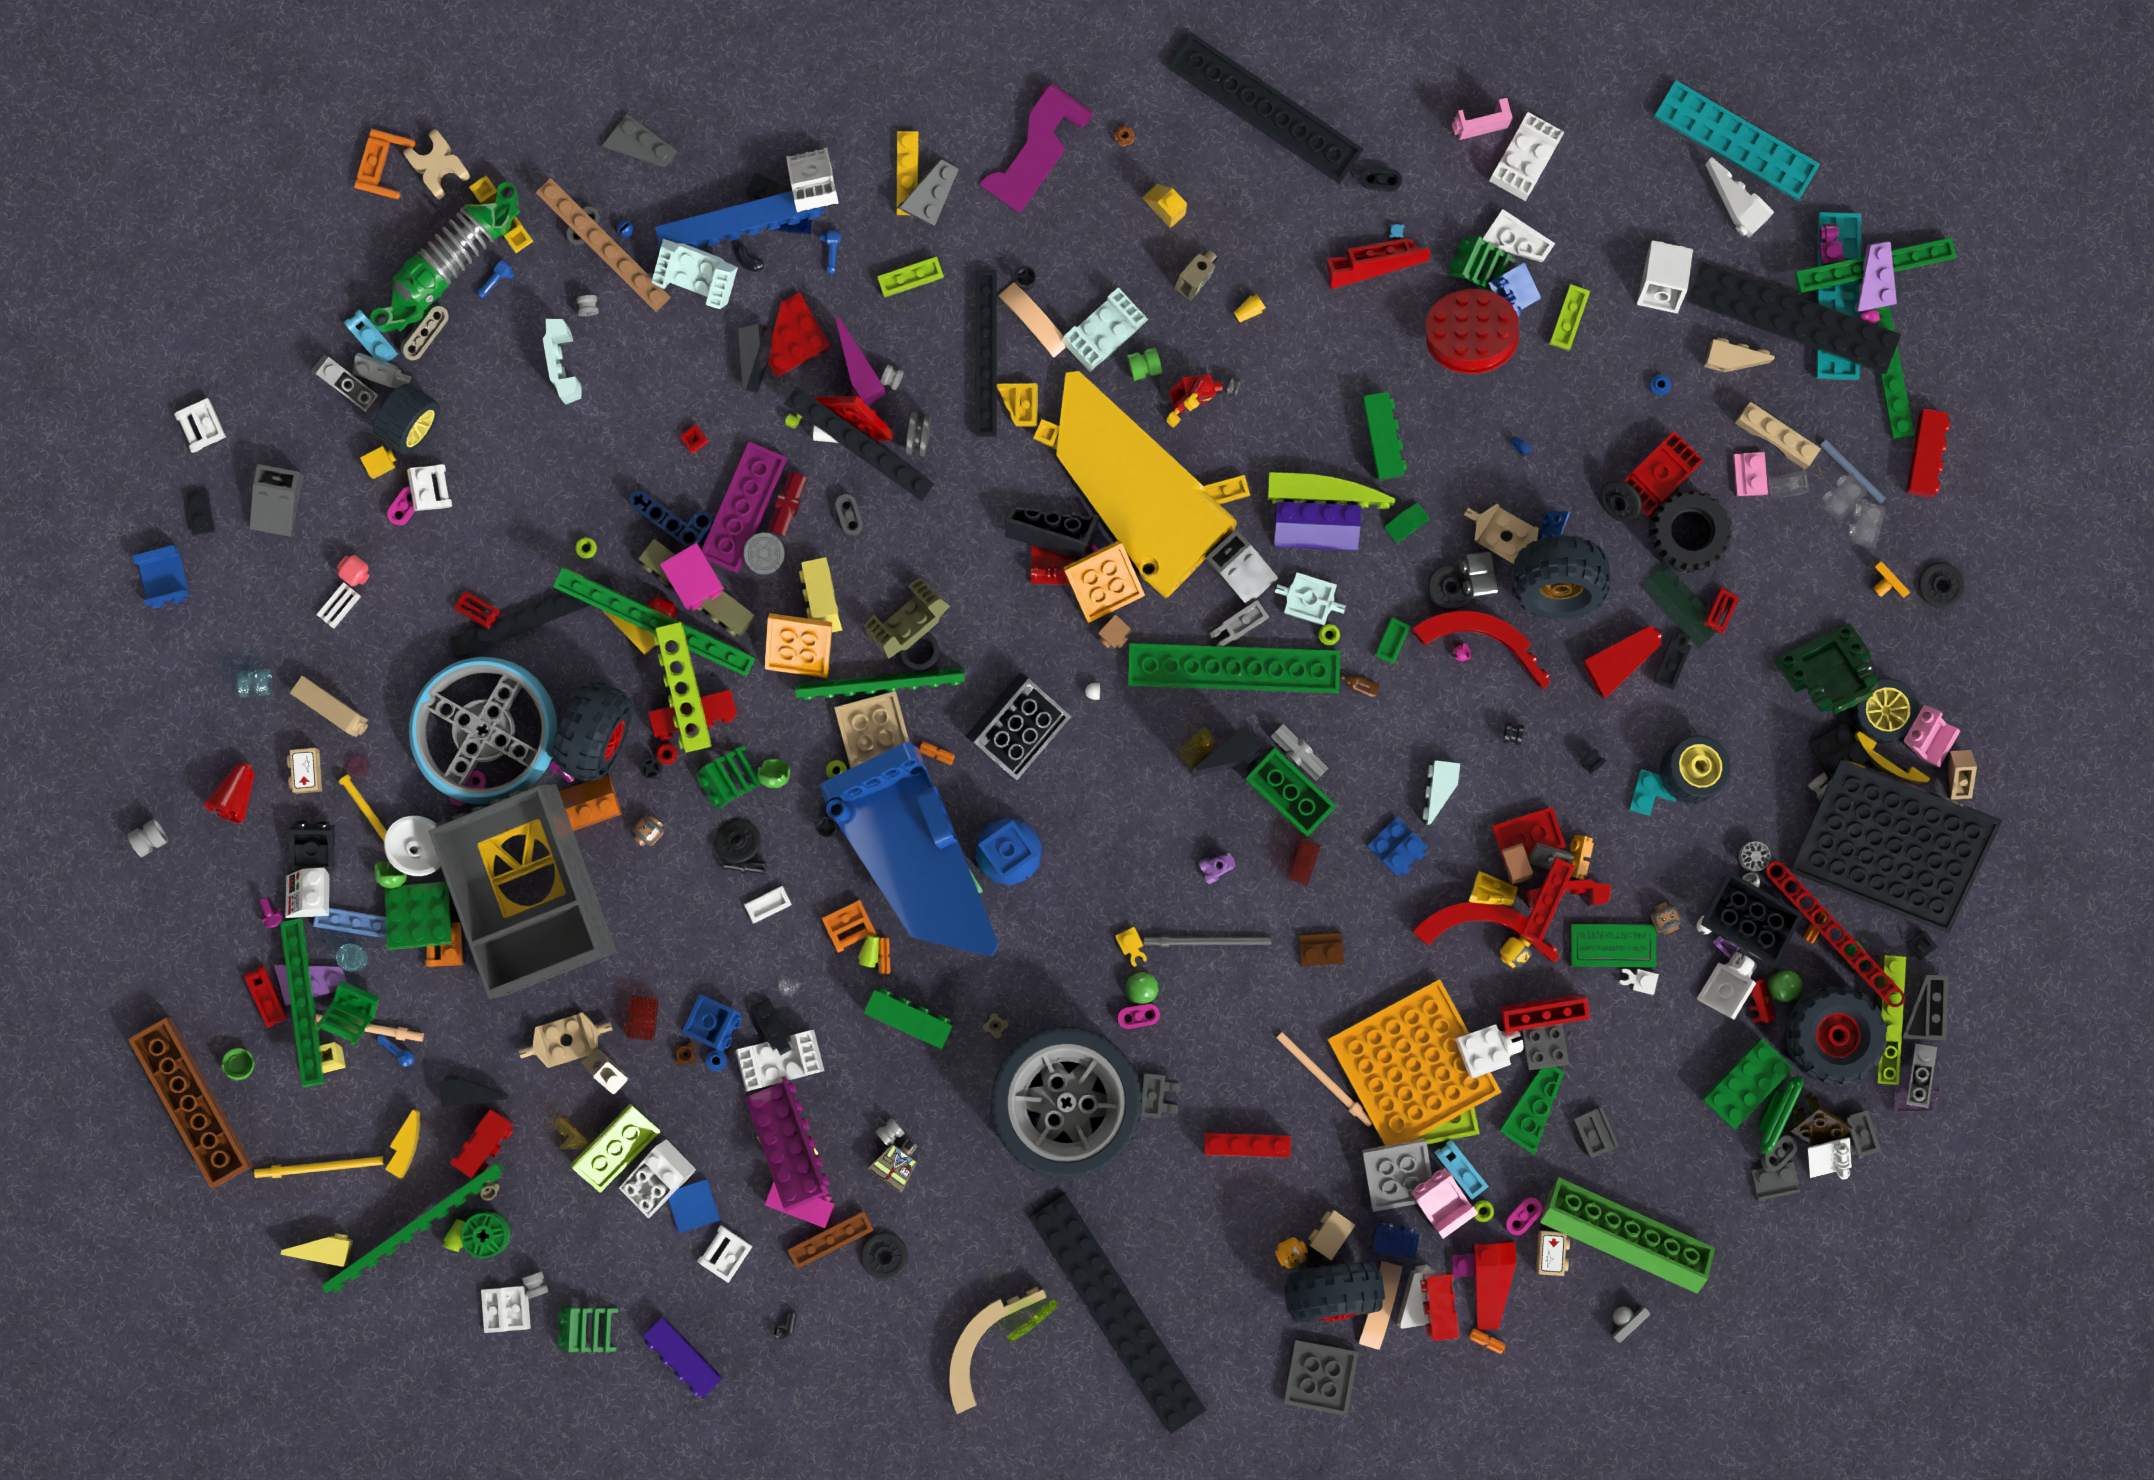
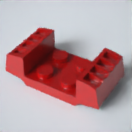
M1673 431L1624 482L1631 485L1637 491L1641 499V511L1649 516L1704 460Z
M1591 879L1569 881L1565 888V891H1570L1571 895L1586 893L1587 889L1588 906L1609 902L1611 884H1599ZM1541 887L1525 892L1530 909H1532Z

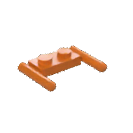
M371 129L354 187L389 198L399 199V191L377 185H379L390 142L413 148L415 141Z

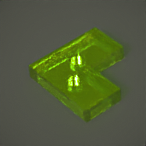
M1055 1299L1051 1300L1029 1319L1017 1326L1006 1337L1010 1342H1014L1058 1307V1303Z

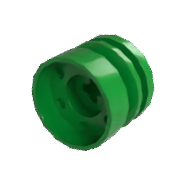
M492 1211L482 1212L469 1218L463 1225L461 1232L464 1248L472 1256L478 1258L492 1257L504 1251L511 1238V1228L506 1218ZM484 1230L486 1234H489V1238H486L485 1241L484 1237H480V1233L484 1232Z

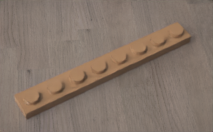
M551 178L536 192L655 312L671 298L661 287L653 284L652 278Z

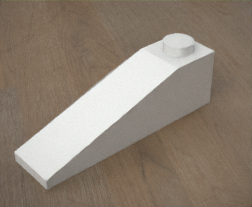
M1711 157L1705 165L1733 223L1736 225L1737 232L1749 238L1771 217L1774 211L1755 193L1750 195L1741 181H1733L1731 173Z

